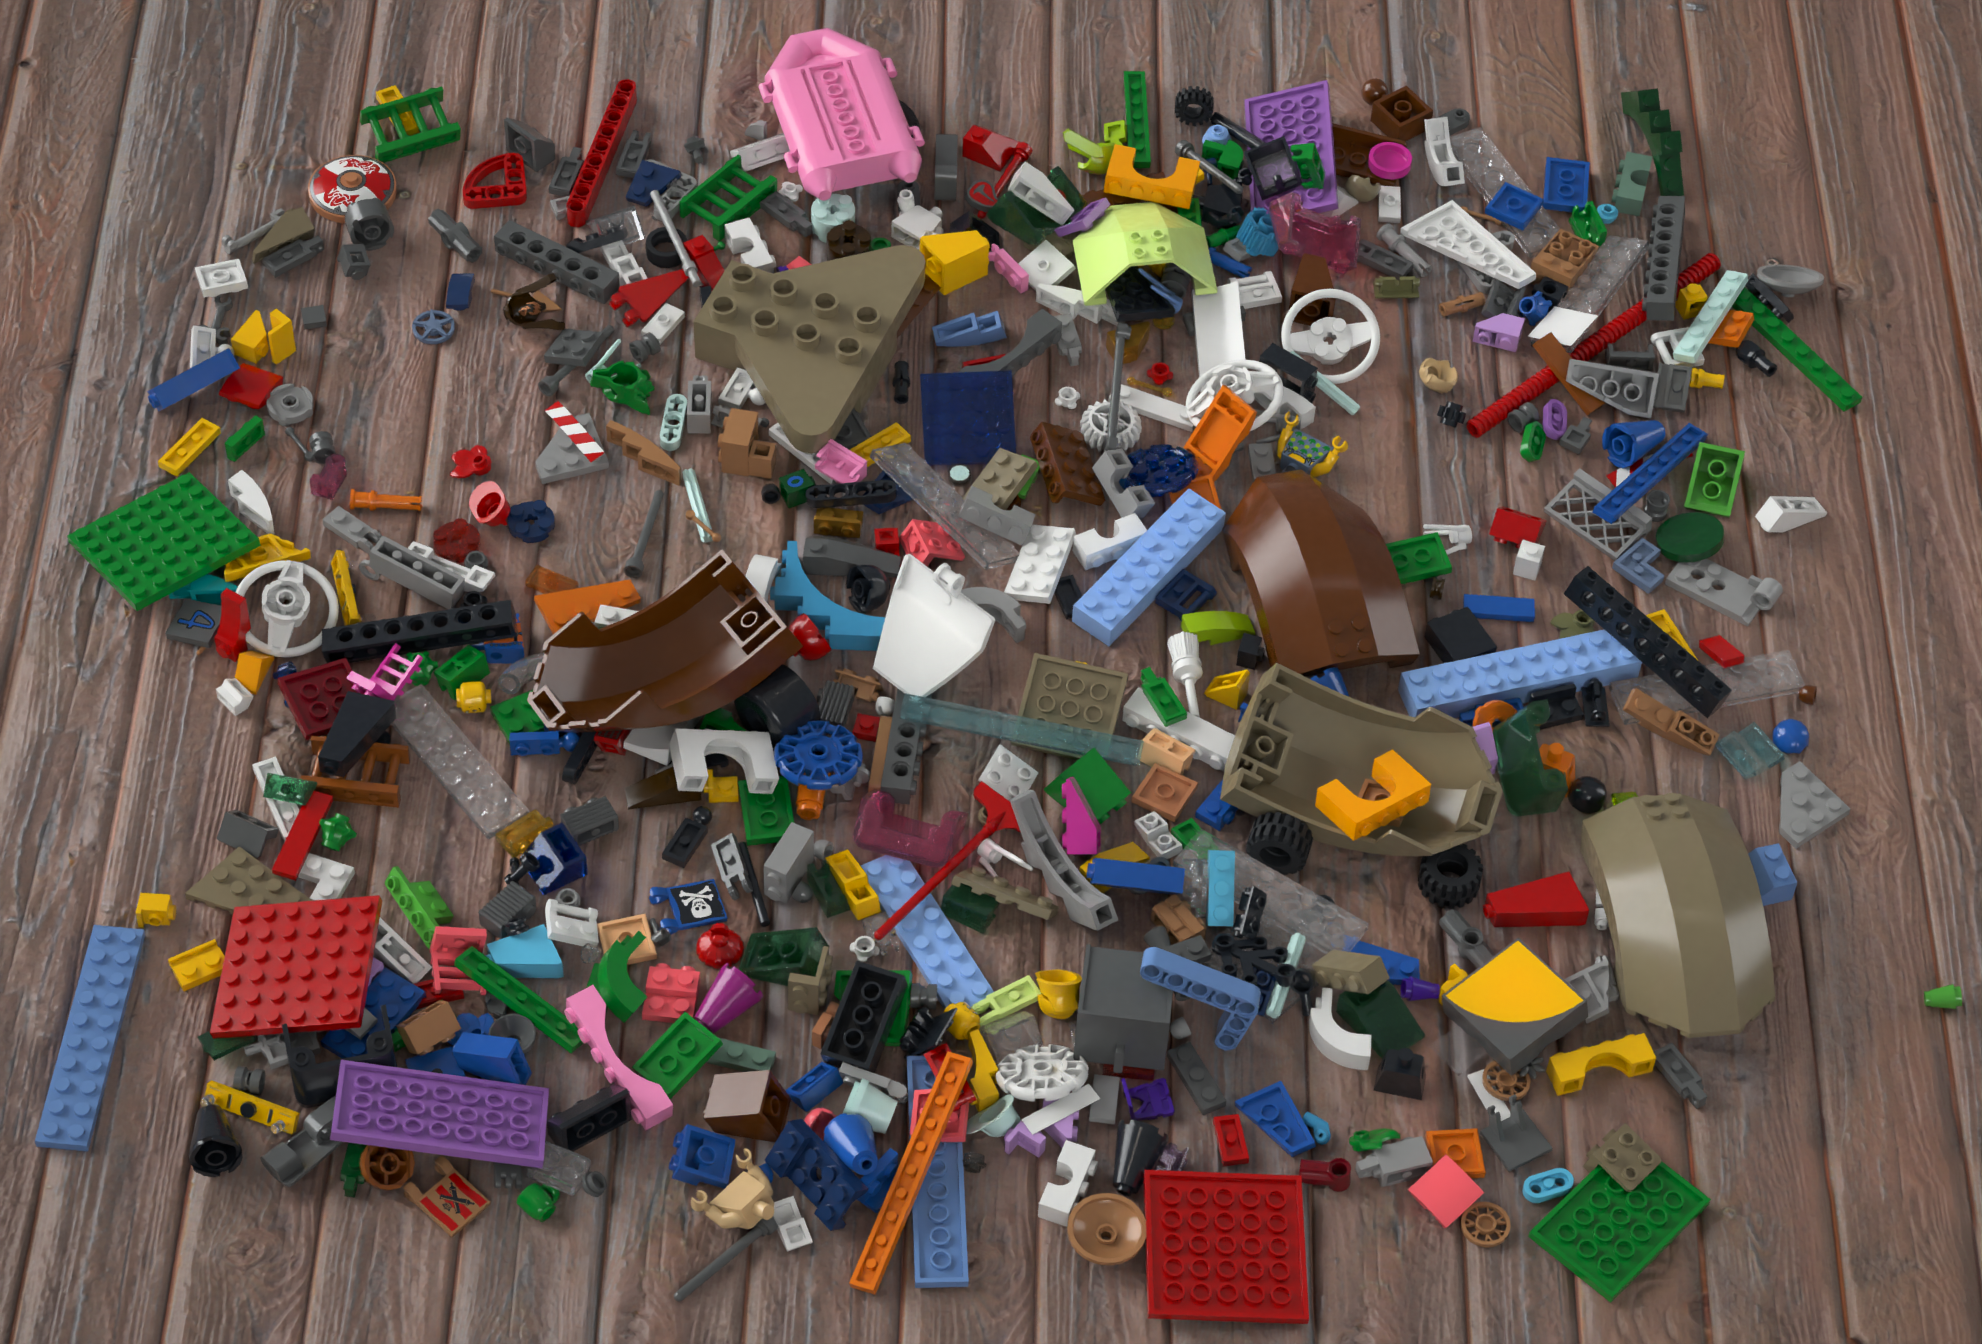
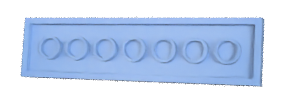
M902 848L860 865L868 876V883L879 897L880 909L887 920L925 884ZM931 893L893 928L928 985L937 984V999L944 1010L948 1005L958 1002H966L971 1007L994 992Z

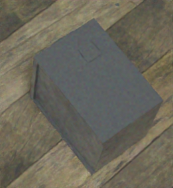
M1086 944L1076 1022L1074 1060L1079 1061L1080 1056H1082L1086 1062L1114 1065L1113 1071L1115 1073H1122L1123 1066L1164 1070L1173 990L1142 978L1140 969L1144 952L1091 947L1090 944Z

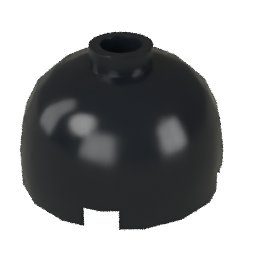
M857 565L850 568L846 587L847 589L851 588L852 596L848 598L852 607L858 612H867L878 609L885 603L890 591V582L880 568L874 565Z

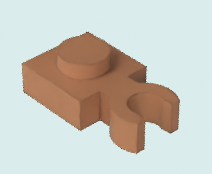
M831 1001L826 1012L822 1013L813 1028V1046L820 1049L823 1047L839 1007L838 1003Z

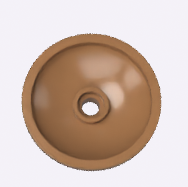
M1099 1193L1086 1197L1073 1208L1068 1218L1067 1234L1074 1250L1084 1259L1100 1265H1117L1129 1261L1142 1249L1146 1240V1219L1139 1207L1126 1197L1112 1193ZM1107 1236L1110 1240H1104L1102 1237Z

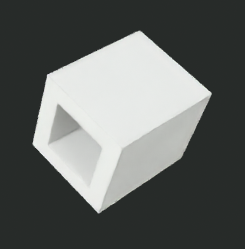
M1522 540L1516 556L1513 575L1535 581L1542 564L1545 546Z

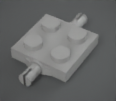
M322 1031L289 1033L291 1048L304 1046L311 1049L314 1055L321 1053L317 1042V1033ZM284 1034L258 1035L257 1043L243 1047L246 1057L262 1052L267 1058L271 1070L289 1064Z

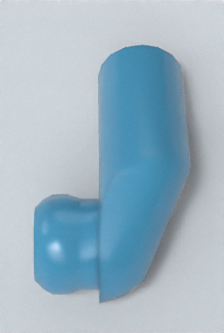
M1307 1111L1302 1119L1305 1125L1313 1129L1315 1141L1321 1145L1328 1143L1331 1138L1328 1122Z

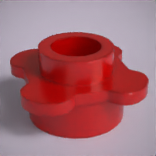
M1162 362L1153 364L1152 368L1148 369L1146 373L1148 377L1154 380L1156 385H1162L1166 380L1173 378V372L1169 371V366Z

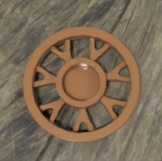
M1496 1061L1489 1063L1482 1075V1083L1487 1092L1502 1101H1509V1097L1512 1095L1517 1096L1516 1100L1523 1098L1530 1088L1531 1081L1529 1074L1524 1076L1525 1082H1517V1078H1523L1518 1074L1521 1069L1511 1076ZM1499 1066L1501 1071L1497 1073L1494 1067ZM1487 1075L1495 1077L1496 1080L1487 1079ZM1492 1086H1497L1500 1089L1496 1091L1492 1088ZM1517 1087L1522 1091L1518 1093L1514 1090V1088ZM1503 1090L1509 1091L1510 1095L1503 1094Z
M1474 1203L1464 1211L1461 1218V1230L1464 1236L1471 1243L1480 1247L1500 1245L1506 1240L1510 1232L1511 1223L1509 1216L1500 1206L1494 1203ZM1478 1208H1486V1213L1479 1214ZM1495 1212L1501 1215L1497 1220L1492 1216ZM1471 1214L1476 1218V1221L1473 1222L1467 1219V1215ZM1496 1225H1506V1231L1496 1229ZM1475 1227L1476 1231L1469 1233L1467 1228ZM1494 1233L1499 1239L1493 1241L1490 1235ZM1479 1234L1484 1235L1485 1241L1477 1239V1236Z

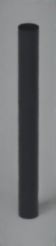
M739 842L738 844L749 874L748 878L753 887L751 895L761 927H767L770 925V920L746 842Z

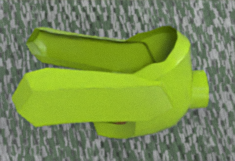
M1069 128L1062 132L1069 150L1089 159L1087 163L1078 162V169L1097 175L1107 173L1115 143L1096 144Z

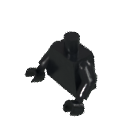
M1243 168L1239 171L1238 177L1233 180L1241 186L1242 184L1250 185L1252 183V173L1248 168ZM1225 184L1209 185L1206 196L1193 194L1192 198H1199L1200 209H1203L1202 221L1211 224L1216 229H1228L1236 226L1237 223L1241 222V216L1245 214L1241 208L1243 192L1237 194Z

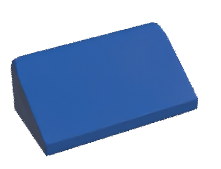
M821 1062L786 1089V1092L795 1104L805 1112H808L841 1086L843 1079L839 1074L838 1068Z

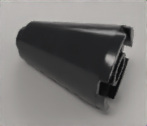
M214 1104L205 1105L197 1112L189 1151V1161L193 1166V1170L203 1176L218 1177L221 1172L227 1170L230 1173L242 1161L241 1145L223 1109Z
M1124 1120L1119 1122L1113 1174V1186L1117 1188L1116 1191L1119 1194L1131 1196V1194L1138 1193L1144 1183V1170H1152L1166 1147L1169 1139L1166 1133H1164V1136L1158 1134L1159 1128L1137 1120H1130L1129 1124H1124Z

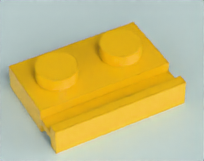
M213 939L169 958L168 963L184 992L221 976L225 956L220 947H218L216 940Z

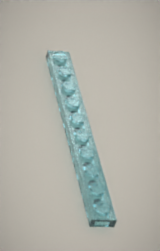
M906 693L900 713V719L1079 755H1085L1092 748H1095L1104 760L1139 766L1144 744L1142 740Z

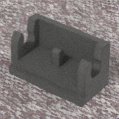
M1608 343V349L1605 350L1606 365L1652 372L1655 360L1653 345L1648 344V350L1645 352L1614 351L1613 344Z

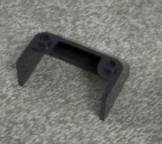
M386 1004L380 1005L384 1030L374 1032L368 1037V1054L316 1064L315 1056L311 1049L304 1046L291 1048L287 1024H282L295 1099L300 1106L304 1108L321 1106L336 1096L341 1060L397 1067Z

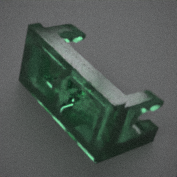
M824 860L822 868L818 870L814 863L807 865V881L812 887L813 893L826 917L829 918L849 911L850 906L847 897L842 893L831 873L828 862Z
M963 883L960 884V887L951 885L942 899L941 910L944 915L984 934L996 917L994 911L998 908L999 902L987 894L982 893L979 895L971 892L972 887Z

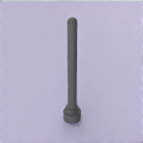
M1181 140L1177 143L1175 147L1176 155L1200 161L1201 168L1237 194L1243 192V187L1198 155L1194 150V146L1187 140Z
M608 325L601 331L605 340L614 332L612 325ZM564 365L553 376L544 377L538 383L540 391L546 396H552L558 390L559 382L576 366Z
M662 490L655 491L634 555L625 563L623 571L630 578H639L642 575L644 569L642 558L664 496Z
M773 1217L769 1220L761 1219L751 1231L676 1291L674 1299L681 1302L760 1236L771 1235L776 1231L778 1225Z

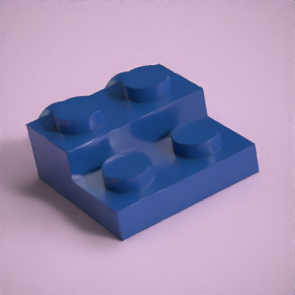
M687 1124L681 1133H676L673 1141V1147L677 1148L676 1155L673 1154L669 1163V1170L673 1171L672 1178L695 1186L701 1181L725 1189L729 1182L736 1139Z

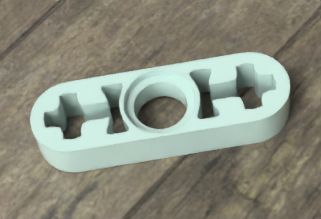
M673 394L666 401L660 431V445L667 451H674L681 445L687 414V399L681 394ZM676 404H679L678 411H674ZM673 419L679 421L677 425H670L667 422ZM670 433L673 434L672 440L668 441Z

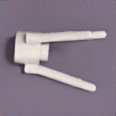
M1423 525L1424 529L1436 530L1425 531L1423 535L1438 532L1439 536L1449 535L1450 542L1452 544L1455 543L1456 546L1445 550L1447 555L1466 549V544L1472 542V531L1469 525Z
M990 838L983 840L977 849V853L981 856L979 862L985 866L992 877L998 875L989 863H997L1002 856L1029 871L1033 870L1032 866L1001 848Z

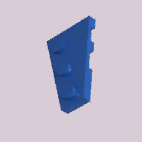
M1342 937V951L1381 956L1390 977L1383 984L1401 985L1403 978H1409L1410 976L1420 979L1419 959L1350 937Z
M1282 1081L1235 1101V1106L1291 1157L1316 1147L1313 1137Z

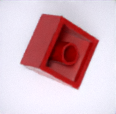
M1502 506L1496 510L1489 535L1494 536V541L1507 544V541L1516 543L1515 547L1519 549L1522 540L1538 544L1547 520Z

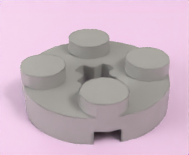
M294 384L280 385L272 390L270 398L267 399L269 415L278 421L281 426H289L301 422L313 415V397L311 392L304 386L299 388L294 387ZM291 402L294 405L287 406L286 403Z

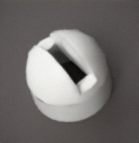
M878 697L875 705L877 714L880 716H890L894 711L895 701L889 697Z

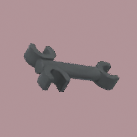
M216 296L215 305L217 310L211 328L216 329V341L219 345L228 344L227 337L231 336L230 329L226 327L221 328L225 312L233 307L232 298L228 297L227 302L221 303L220 296Z

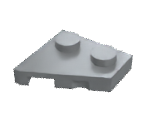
M1607 959L1564 979L1587 1000L1588 1018L1585 1019L1586 1024L1609 1013L1610 966Z

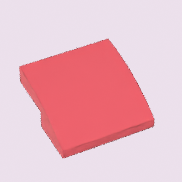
M931 1089L914 1090L910 1136L913 1134ZM969 1102L961 1105V1109L952 1112L940 1142H966Z
M1446 1154L1408 1189L1420 1205L1427 1209L1444 1228H1447L1484 1194L1483 1190Z

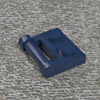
M1182 569L1156 596L1155 603L1176 615L1182 621L1183 614L1198 612L1208 600H1212L1217 595V591L1210 584ZM1197 590L1202 593L1187 609L1183 607Z

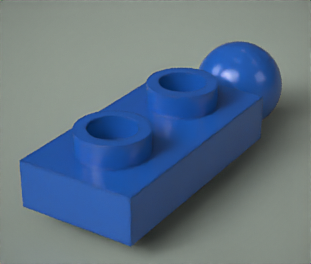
M559 731L510 733L511 755L519 756L560 754V747L573 752L580 736L570 732L564 735L563 738H559Z

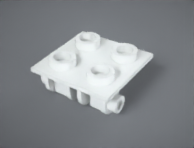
M999 744L978 781H983L1010 801V799L1028 791L1039 772Z

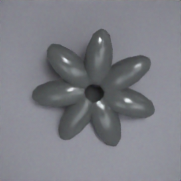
M1538 1057L1521 1068L1519 1076L1524 1077L1529 1074L1532 1079H1536V1071H1546L1540 1065L1544 1058Z

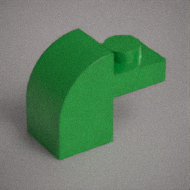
M1205 140L1202 148V157L1204 159L1215 158L1218 165L1217 168L1231 179L1238 177V173L1243 166L1244 153L1236 142L1228 140L1227 144L1223 145Z

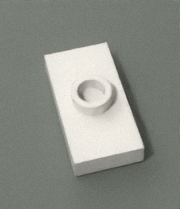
M1381 186V190L1378 193V222L1400 223V187Z
M665 303L641 330V336L650 332L661 345L684 319L685 311Z

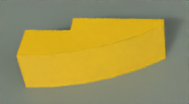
M847 849L825 857L829 870L842 896L857 920L880 913L879 897L868 883L867 874L850 851Z

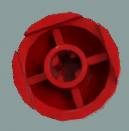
M801 614L790 624L789 629L803 645L793 655L794 657L799 655L804 660L813 661L824 657L832 651L826 639L821 636L818 628L806 614Z

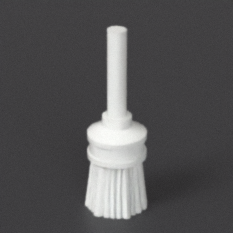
M1182 631L1171 636L1167 642L1173 661L1171 664L1173 678L1185 685L1189 713L1200 718L1195 683L1203 674L1199 658L1198 636Z

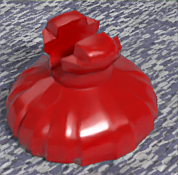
M715 923L711 929L705 931L700 936L696 944V954L699 960L705 963L706 966L715 969H721L726 963L729 964V967L732 964H736L742 957L744 950L741 937L734 930H730L724 923Z

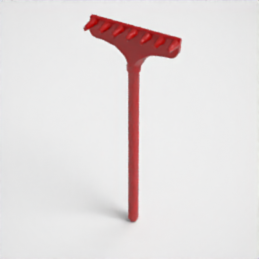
M983 781L978 784L974 789L973 795L987 810L986 824L980 832L874 933L876 940H882L958 867L983 840L991 836L995 831L1013 829L1021 833L1009 800Z

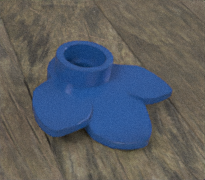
M471 1013L460 1014L456 1019L461 1029L455 1032L456 1036L447 1042L454 1046L462 1032L489 1035V1029L494 1022V1018L489 1013L483 1014L479 1018Z

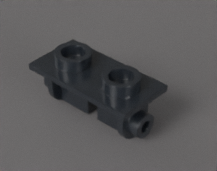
M1591 679L1587 687H1581L1585 726L1610 727L1605 687H1602L1599 679Z
M1252 886V888H1245V891L1241 894L1238 910L1245 911V915L1237 914L1234 927L1232 928L1233 936L1241 939L1243 936L1248 939H1254L1257 936L1263 909L1266 906L1267 894Z

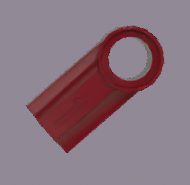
M1335 1158L1330 1162L1301 1159L1299 1176L1302 1177V1183L1326 1185L1333 1191L1342 1192L1350 1186L1351 1165L1343 1158Z

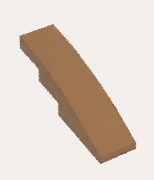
M612 420L609 421L606 425L607 441L621 446L623 456L638 461V470L678 486L681 484V467L667 453L632 429Z

